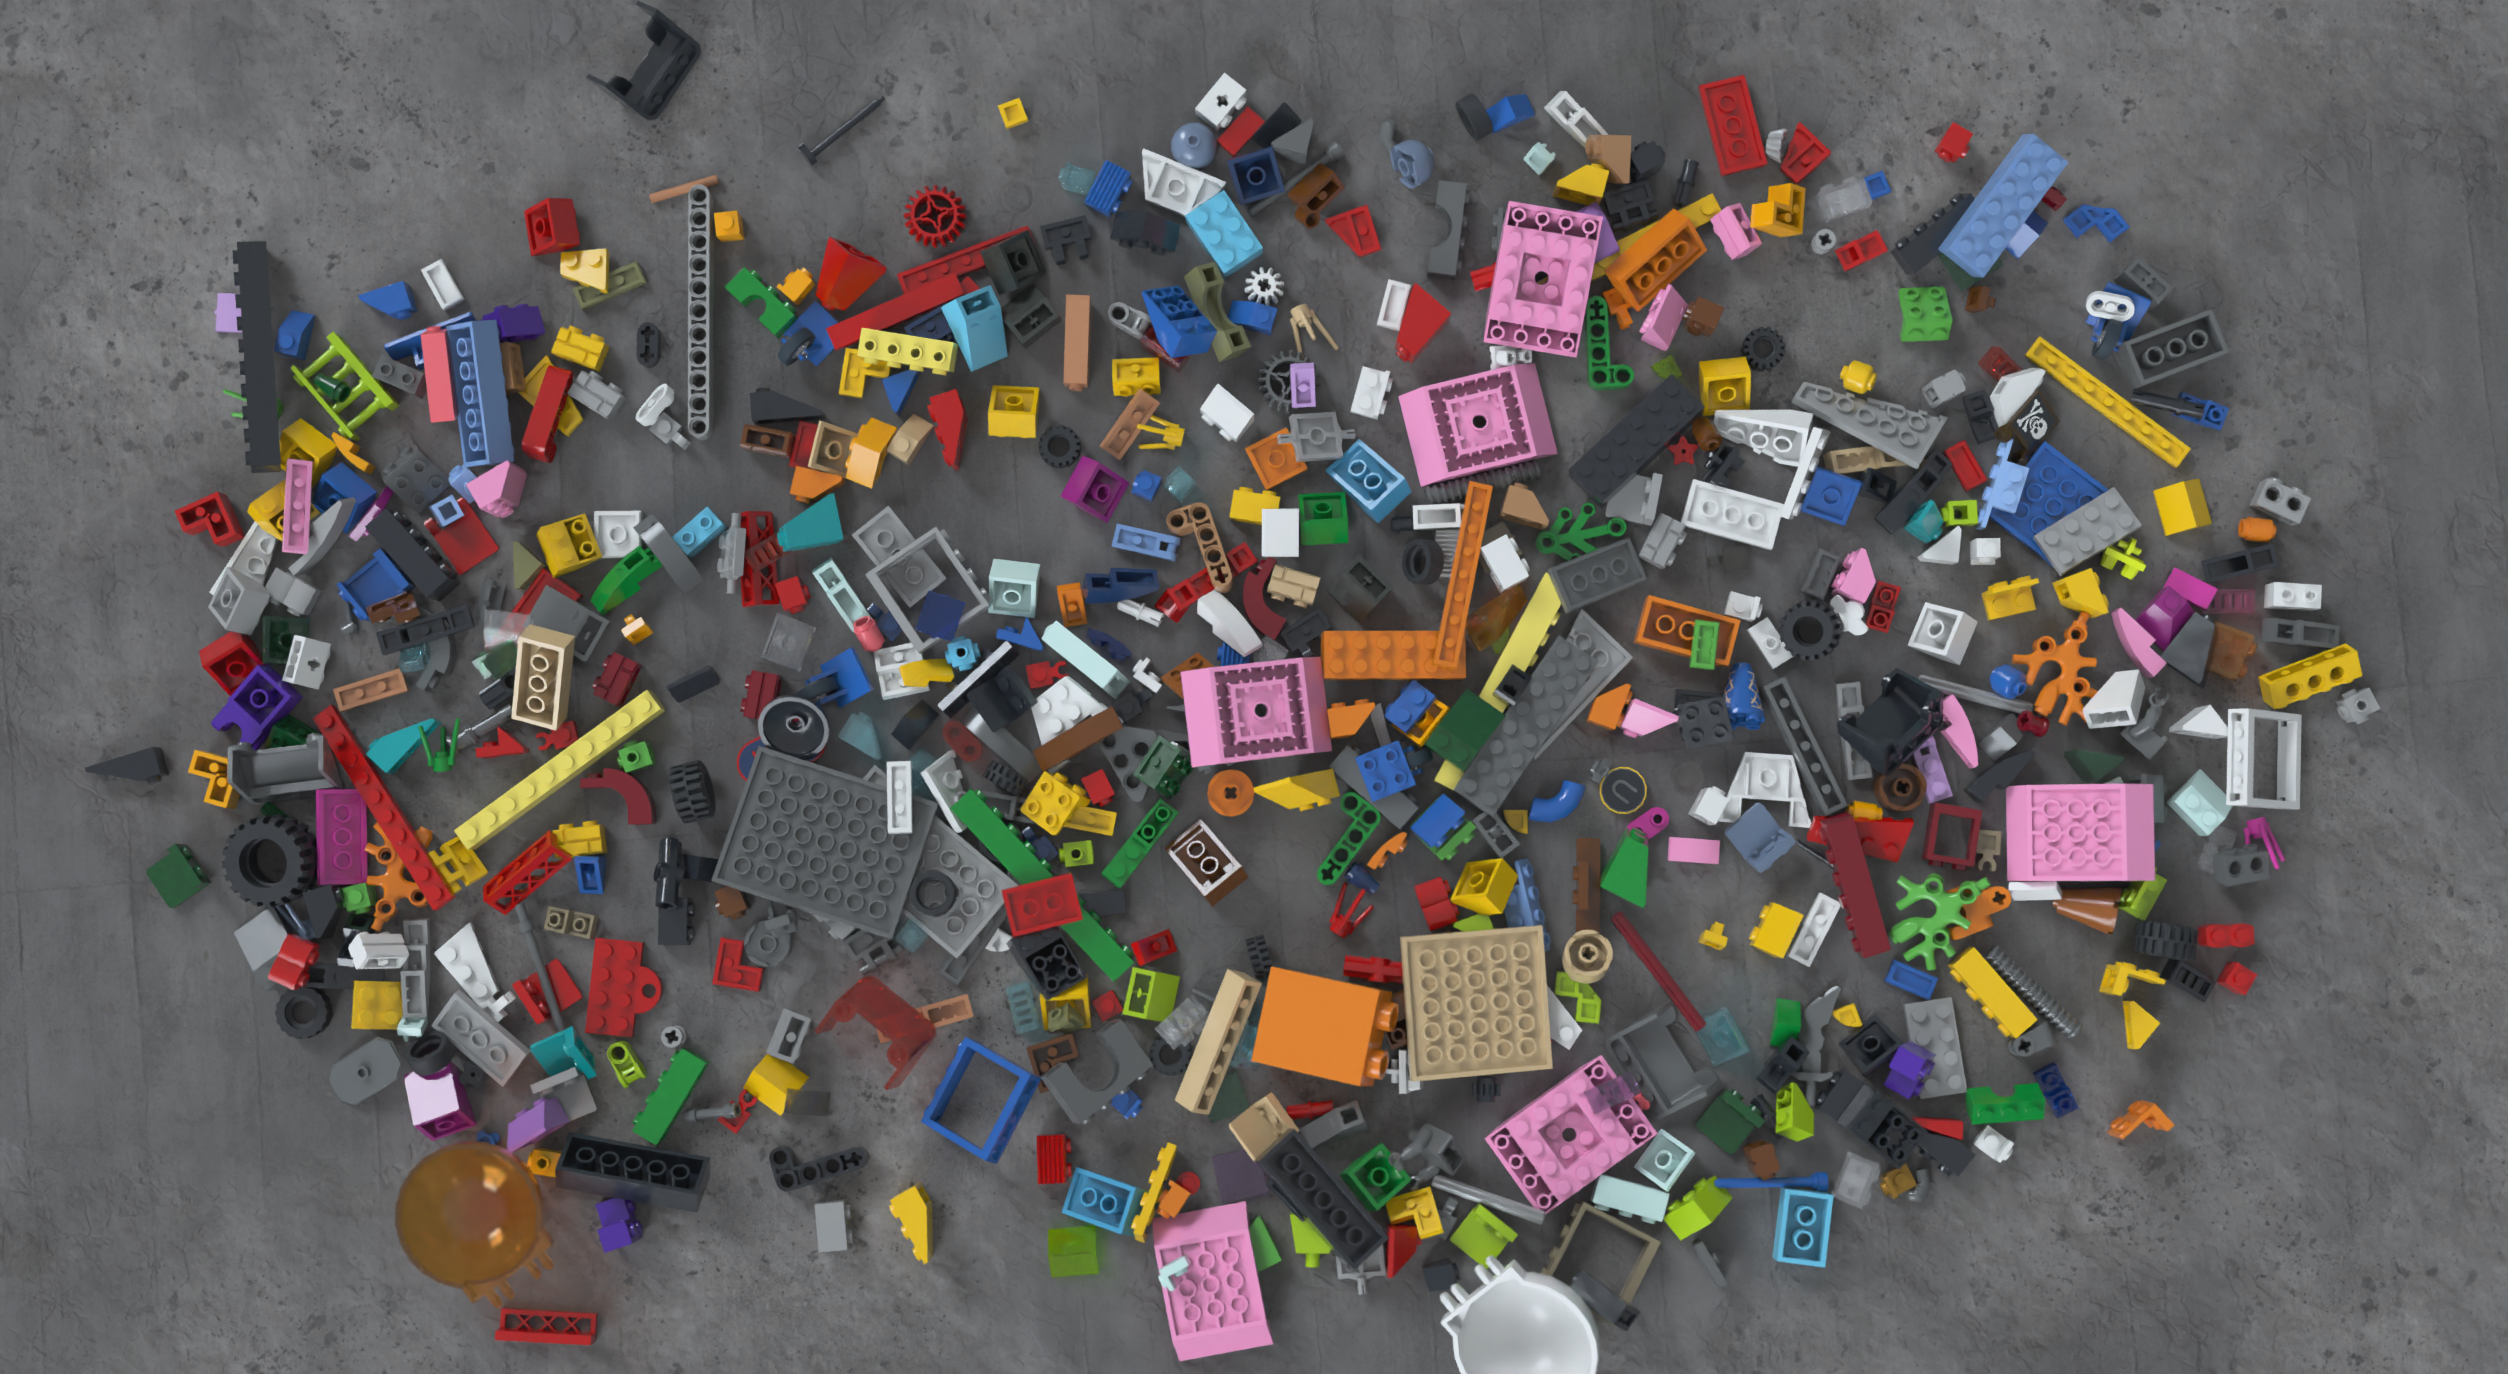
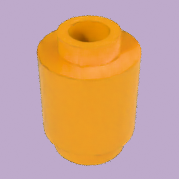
M1853 801L1852 805L1848 804L1846 812L1852 815L1854 819H1858V817H1868L1869 820L1882 819V808L1877 807V804Z

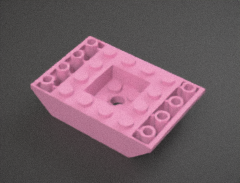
M1514 201L1508 202L1487 309L1483 342L1577 357L1603 216ZM1539 271H1544L1548 275V280L1544 284H1537L1535 282V275Z
M1535 363L1506 366L1424 386L1398 396L1421 487L1558 454ZM1474 417H1484L1486 425L1483 428L1475 427L1473 425Z
M1302 657L1181 672L1192 767L1332 751L1321 657ZM1257 704H1263L1266 707L1267 713L1264 717H1258L1255 714Z
M1600 1055L1577 1068L1506 1119L1485 1137V1140L1531 1205L1547 1214L1658 1133L1603 1056ZM1566 1128H1573L1575 1130V1138L1571 1141H1565L1562 1137V1133Z

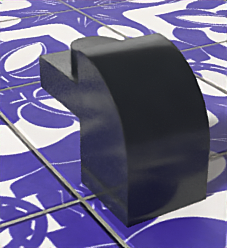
M350 914L343 927L345 943L337 957L338 965L355 967L353 957H351L348 949L349 945L356 935L361 932L376 934V930L371 928L375 920L374 916Z
M1790 1037L1764 1063V1068L1756 1080L1773 1094H1776L1789 1075L1799 1069L1810 1051L1793 1037Z

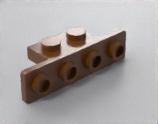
M1577 838L1576 866L1572 868V880L1576 881V890L1572 891V904H1576V932L1594 930L1599 933L1600 839Z

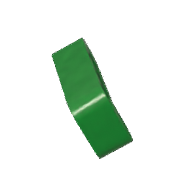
M1600 296L1591 297L1586 304L1584 315L1588 385L1593 390L1598 391L1626 389L1634 379V371L1628 365H1610L1607 302ZM1593 304H1596L1597 308H1601L1597 313L1596 320H1593L1595 317L1594 309H1590ZM1599 327L1603 335L1595 337L1591 333V328ZM1600 350L1604 358L1602 360L1594 359L1592 351ZM1601 373L1605 378V382H1595L1593 375ZM1617 373H1626L1628 381L1620 382L1617 379Z
M1353 792L1342 796L1340 807L1354 821L1317 870V879L1324 885L1333 884L1339 878L1381 819L1380 812L1374 806ZM1347 797H1354L1357 800V807L1355 809L1348 810L1344 806V800ZM1366 811H1373L1376 814V821L1373 824H1367L1363 820V815ZM1352 830H1359L1362 833V840L1359 843L1350 841L1349 833ZM1345 849L1348 852V859L1345 862H1338L1335 859L1336 850ZM1331 859L1334 864L1341 866V869L1338 871L1335 868L1331 873L1334 876L1333 879H1326L1324 881L1321 871L1322 869L1328 870L1331 864L1327 862Z

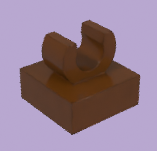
M1983 285L1970 288L1965 311L1976 313L1985 311L1988 307L1994 308L1996 298L1989 296L1990 288Z

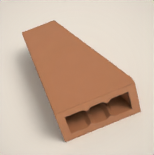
M1066 294L1063 383L1071 391H1083V388H1088L1093 308L1090 295Z

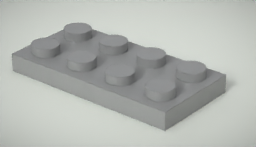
M2115 487L2034 535L2033 539L2057 573L2062 576L2136 531L2142 524Z
M889 506L852 534L876 566L916 540ZM923 548L884 574L910 608L914 607L948 580Z
M460 990L453 994L431 1025L437 1031L445 1033L454 1046L502 1087L508 1084L531 1052Z
M1952 997L1903 1004L1909 1041L1936 1055L1933 1060L1936 1063L1930 1075L1924 1077L1922 1082L1925 1083V1086L1918 1099L1966 1092L1967 1085Z

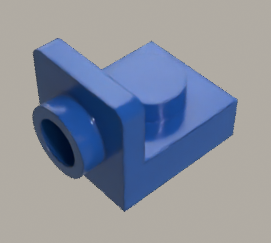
M1131 1089L1122 1095L1117 1094L1112 1098L1113 1102L1111 1105L1122 1113L1126 1119L1130 1115L1135 1118L1143 1108L1140 1105L1143 1099Z

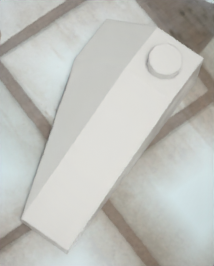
M1796 410L1715 411L1714 424L1722 437L1737 444L1744 443L1754 448V452L1758 454L1763 452L1773 457V461L1780 464L1799 467L1811 435L1813 413Z

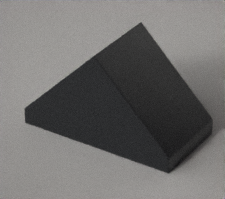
M1867 468L1860 475L1859 481H1862L1858 496L1887 503L1894 495L1897 481L1873 468Z
M1512 664L1492 695L1509 707H1513L1532 677Z
M922 699L902 717L891 735L910 750L940 714Z
M681 854L680 866L684 868L683 878L713 882L711 880L719 859Z

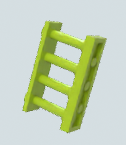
M333 331L326 337L331 344L325 353L304 370L295 365L290 368L295 373L293 376L295 381L302 387L305 385L340 426L338 431L346 439L351 438L358 441L361 438L355 433V429L380 408L384 409L386 407L394 411L400 405L381 382L372 377L373 373L346 341ZM336 355L338 357L342 355L346 360L345 366L332 377L343 380L350 373L354 374L356 372L361 379L359 384L351 390L346 401L342 403L337 402L332 406L324 396L326 394L317 388L309 378ZM372 390L376 395L373 398L375 401L347 423L339 413L363 392Z

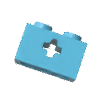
M706 507L672 538L686 555L693 558L728 527L712 509Z

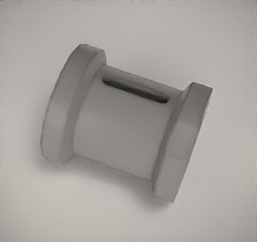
M1822 229L1818 231L1811 240L1813 251L1820 255L1828 253L1834 246L1836 237L1831 230ZM1822 238L1826 239L1825 246L1821 245Z
M678 1025L665 1028L661 1034L663 1044L670 1048L684 1044L687 1038L685 1029ZM676 1031V1036L679 1038L672 1042V1037L669 1035Z

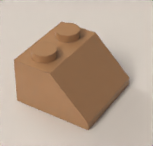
M1588 135V140L1585 143V152L1588 154L1587 159L1591 164H1599L1604 166L1605 170H1609L1608 183H1629L1631 135Z
M1515 483L1514 486L1509 485L1505 493L1499 518L1544 531L1549 520L1533 491L1528 490V486L1520 483Z

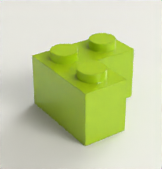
M1715 1175L1707 1180L1705 1178L1700 1179L1693 1185L1695 1190L1688 1192L1682 1198V1201L1676 1199L1667 1206L1669 1211L1664 1215L1663 1219L1680 1240L1712 1223L1733 1198L1725 1188H1717L1714 1185L1717 1179Z

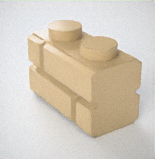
M1275 564L1267 593L1271 594V599L1284 602L1286 598L1293 600V605L1306 609L1307 605H1313L1321 577Z

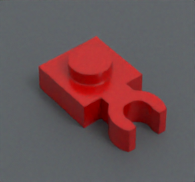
M1049 661L1027 665L1026 671L1030 689L1054 685L1053 678L1062 679L1065 676H1069V674L1061 675L1058 671L1061 666L1067 665L1066 662H1057L1054 667H1050Z
M575 721L562 723L557 730L551 729L552 734L540 732L535 735L538 739L542 737L546 739V744L538 747L542 751L550 749L553 744H555L556 750L564 749L579 739Z
M747 1089L739 1094L740 1117L725 1118L723 1116L717 1119L735 1134L740 1131L752 1115L747 1111V1108L754 1106L758 1101L757 1097H754L751 1102L745 1100V1095L748 1092Z

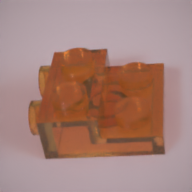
M2215 622L2214 625L2218 630L2209 671L2237 683L2239 677L2243 679L2247 673L2249 666L2245 663L2248 656L2253 657L2257 650L2258 644L2255 643V635Z

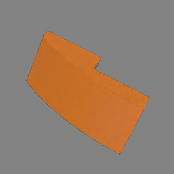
M1401 832L1389 839L1375 852L1366 866L1373 870L1377 866L1382 868L1388 858L1385 854L1386 851L1394 855L1397 851L1402 853L1408 843V840L1405 839L1407 833Z

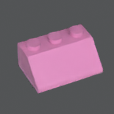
M506 460L470 481L466 486L481 510L498 518H505L514 512V508L519 506L527 473L524 469Z

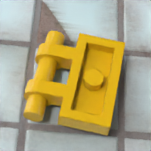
M458 836L442 844L440 850L444 855L439 857L435 850L429 852L433 862L454 894L462 889L457 882L458 880L462 879L464 884L468 886L488 873L475 852L467 850ZM447 862H450L456 871L455 873H450L445 866Z

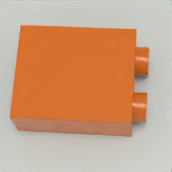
M1271 967L1251 1061L1352 1085L1373 1086L1375 1078L1380 1080L1384 1078L1388 1067L1389 1053L1388 1051L1381 1050L1384 1031L1392 1032L1398 1019V1004L1391 1002L1393 992L1290 969Z

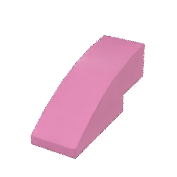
M2122 608L2115 609L2111 613L2114 626L2127 655L2146 678L2154 677L2167 664L2150 648L2155 639Z
M1953 694L1948 695L1943 699V721L1947 726L1940 732L1969 769L1978 766V754L1972 728Z

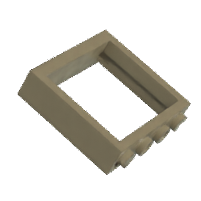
M1583 1200L1579 1204L1575 1203L1570 1212L1572 1219L1569 1225L1565 1224L1559 1234V1237L1562 1239L1558 1247L1554 1246L1548 1256V1259L1551 1261L1547 1269L1542 1268L1540 1274L1553 1277L1585 1211H1588L1646 1242L1619 1294L1621 1298L1631 1303L1661 1242ZM1588 1306L1593 1316L1618 1328Z

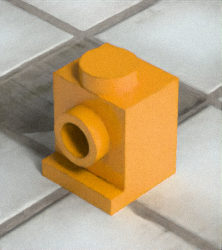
M803 267L801 270L797 269L796 272L792 271L784 280L785 284L782 286L779 283L776 287L798 306L816 285L811 280L814 276Z

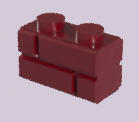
M613 652L612 656L608 655L603 663L605 670L602 676H597L592 685V688L595 689L593 695L618 707H622L643 665Z
M754 670L751 671V675H747L745 680V689H748L747 698L742 699L740 711L744 712L743 717L759 720L763 708L771 700L779 697L783 676Z

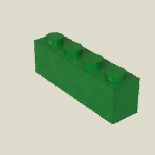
M687 1047L682 1048L680 1051L678 1049L675 1051L670 1059V1062L673 1064L668 1071H663L657 1081L660 1084L656 1092L652 1091L645 1101L648 1104L644 1112L640 1111L633 1121L635 1127L632 1131L656 1146L663 1142L710 1061Z

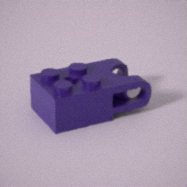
M257 665L229 697L227 704L215 716L211 725L217 731H227L235 724H238L242 730V737L239 743H251V748L258 750L269 737L272 726L287 716L303 696L288 682L282 681L283 677L270 665Z

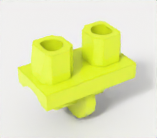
M2130 538L2128 542L2118 541L2117 546L2123 548V551L2112 545L2103 550L2104 553L2100 560V564L2110 570L2113 569L2117 560L2124 562L2125 564L2120 574L2130 580L2136 576L2139 570L2143 572L2146 567L2143 564V560L2130 555L2133 553L2139 556L2142 551L2135 547L2137 540L2134 538Z

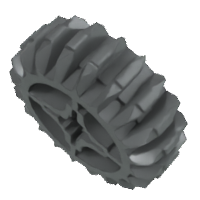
M1289 350V357H1285L1284 352L1280 351L1281 359L1279 360L1275 355H1272L1273 364L1265 361L1264 365L1268 370L1260 369V374L1265 377L1258 378V383L1265 384L1259 387V392H1267L1262 397L1263 401L1271 398L1272 400L1268 406L1272 408L1277 403V412H1280L1282 406L1286 407V414H1290V407H1292V400H1287L1291 393V385L1286 391V382L1283 381L1289 379L1290 370L1286 373H1275L1274 371L1283 365L1310 362V357H1306L1304 361L1301 360V352L1297 354V358H1294L1293 350ZM1314 372L1315 379L1320 377V372ZM1270 379L1275 380V383L1281 385L1280 397L1271 389ZM1315 380V387L1321 386V381ZM1315 389V395H1319V390ZM1299 407L1294 408L1295 413H1299Z

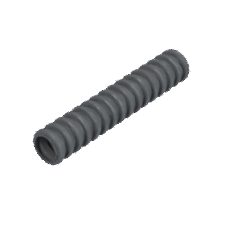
M1534 459L1532 463L1526 461L1523 465L1518 463V466L1511 465V468L1506 466L1503 470L1497 468L1495 472L1490 470L1489 473L1483 472L1482 475L1477 473L1475 477L1469 475L1467 479L1461 477L1459 481L1454 479V482L1449 480L1446 484L1441 482L1438 486L1436 484H1433V487L1426 486V499L1428 505H1434V503L1441 504L1442 501L1448 503V500L1455 501V498L1460 500L1462 496L1466 497L1470 481L1493 486L1492 489L1496 491L1499 487L1504 489L1507 485L1509 487V485L1519 482L1525 484L1527 480L1533 482L1535 478L1540 480V466L1538 461Z
M1994 945L1984 954L1983 958L1989 962L1991 967H1994L1996 972L2000 973L1999 976L2005 977V981L2007 983L2010 982L2012 988L2016 987V992H2021V996L2023 998L2026 997L2028 1003H2033L2032 1007L2038 1008L2039 1013H2044L2043 1017L2049 1018V1022L2051 1024L2054 1023L2056 1029L2060 1028V1033H2065L2067 1039L2073 1038L2078 1034L2083 1024L2077 1022L2076 1017H2071V1012H2066V1008L2064 1006L2061 1007L2059 1001L2055 1002V998L2053 996L2050 997L2048 991L2044 992V987L2038 986V982L2033 981L2032 976H2027V972L2025 970L2022 971L2020 965L2016 966V961H2011V957L2009 955L2006 956L2004 950L2000 951V946Z

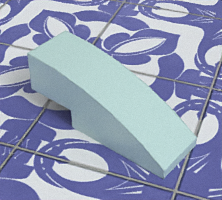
M832 557L812 570L813 575L852 632H854L853 624L859 618L869 616L872 619Z

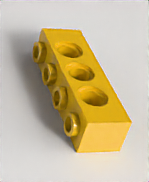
M2345 643L2258 676L2263 701L2273 709H2281L2295 701L2306 700L2316 693L2327 692L2337 685L2350 683L2354 679L2361 677L2362 671L2358 652Z

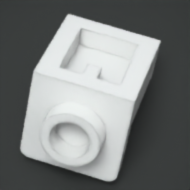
M1731 591L1724 615L1752 622L1756 617H1760L1763 604L1759 603L1761 597H1751Z
M1147 657L1144 661L1140 659L1132 670L1135 672L1133 677L1158 694L1163 687L1159 683L1161 679L1150 671L1148 674H1145L1144 672L1151 663V660Z
M1985 1124L1972 1142L1973 1145L1997 1162L2007 1160L2013 1152L2012 1146L2014 1143L1987 1124Z

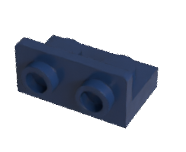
M942 306L904 327L910 336L948 342L956 340L941 309Z

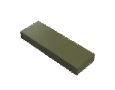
M634 261L609 272L608 293L606 294L591 286L579 285L572 289L581 310L584 311L645 285L647 281L638 261Z

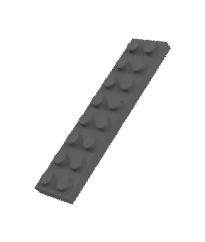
M1558 636L1531 675L1532 679L1516 704L1507 710L1505 718L1477 754L1453 791L1491 817H1494L1599 661L1566 639Z

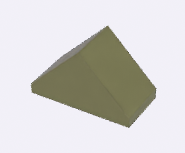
M518 541L513 542L514 589L525 591L547 565L524 544Z

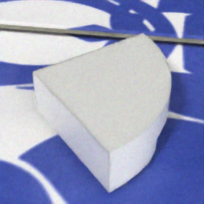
M998 928L986 949L994 952L1007 951L1009 948L1006 943L1013 937Z

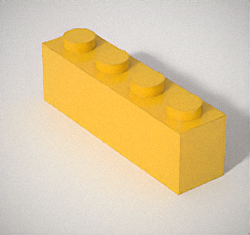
M1967 947L1948 964V967L1951 969L1950 975L1958 983L1962 981L1967 987L1965 992L1974 1001L1978 1000L1983 1005L1981 1008L1983 1013L1989 1019L1994 1018L1999 1024L1997 1028L2005 1037H2019L2038 1020L1975 947Z

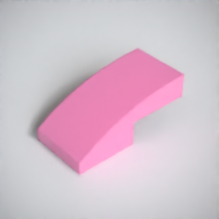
M1669 837L1668 861L1719 864L1720 841Z

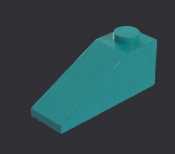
M1929 500L1917 508L1909 517L1903 529L1924 543H1928L1931 540L1936 541L1943 531L1940 527L1944 520L1935 502Z
M431 718L377 738L370 744V750L366 755L385 773L394 774L423 743L418 726H423L428 738L442 722L439 719Z

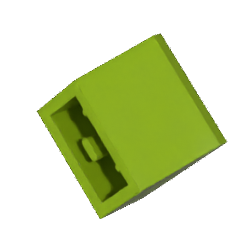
M1133 967L1123 1014L1170 1023L1180 976Z

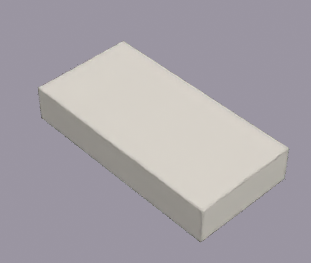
M442 259L421 270L443 311H447L465 301Z
M1388 280L1377 326L1396 331L1400 330L1411 285Z
M2057 881L2009 883L2008 890L2014 901L2062 899V890Z

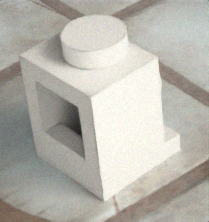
M1976 538L1970 541L1971 565H1995V559L2001 557L2000 538Z

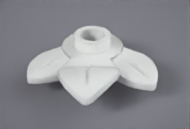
M1836 595L1831 599L1830 605L1835 608L1833 610L1835 613H1839L1840 618L1838 619L1840 623H1843L1841 632L1849 631L1854 635H1862L1868 631V627L1861 620L1864 616V607L1860 602L1856 600L1845 602L1840 595Z

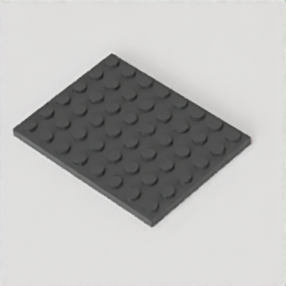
M759 746L711 881L893 940L939 804L912 795L913 833L888 834L886 786Z

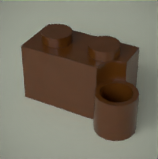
M1319 163L1287 194L1291 202L1298 207L1295 212V219L1307 228L1311 229L1318 225L1320 221L1319 213L1345 188L1334 171Z

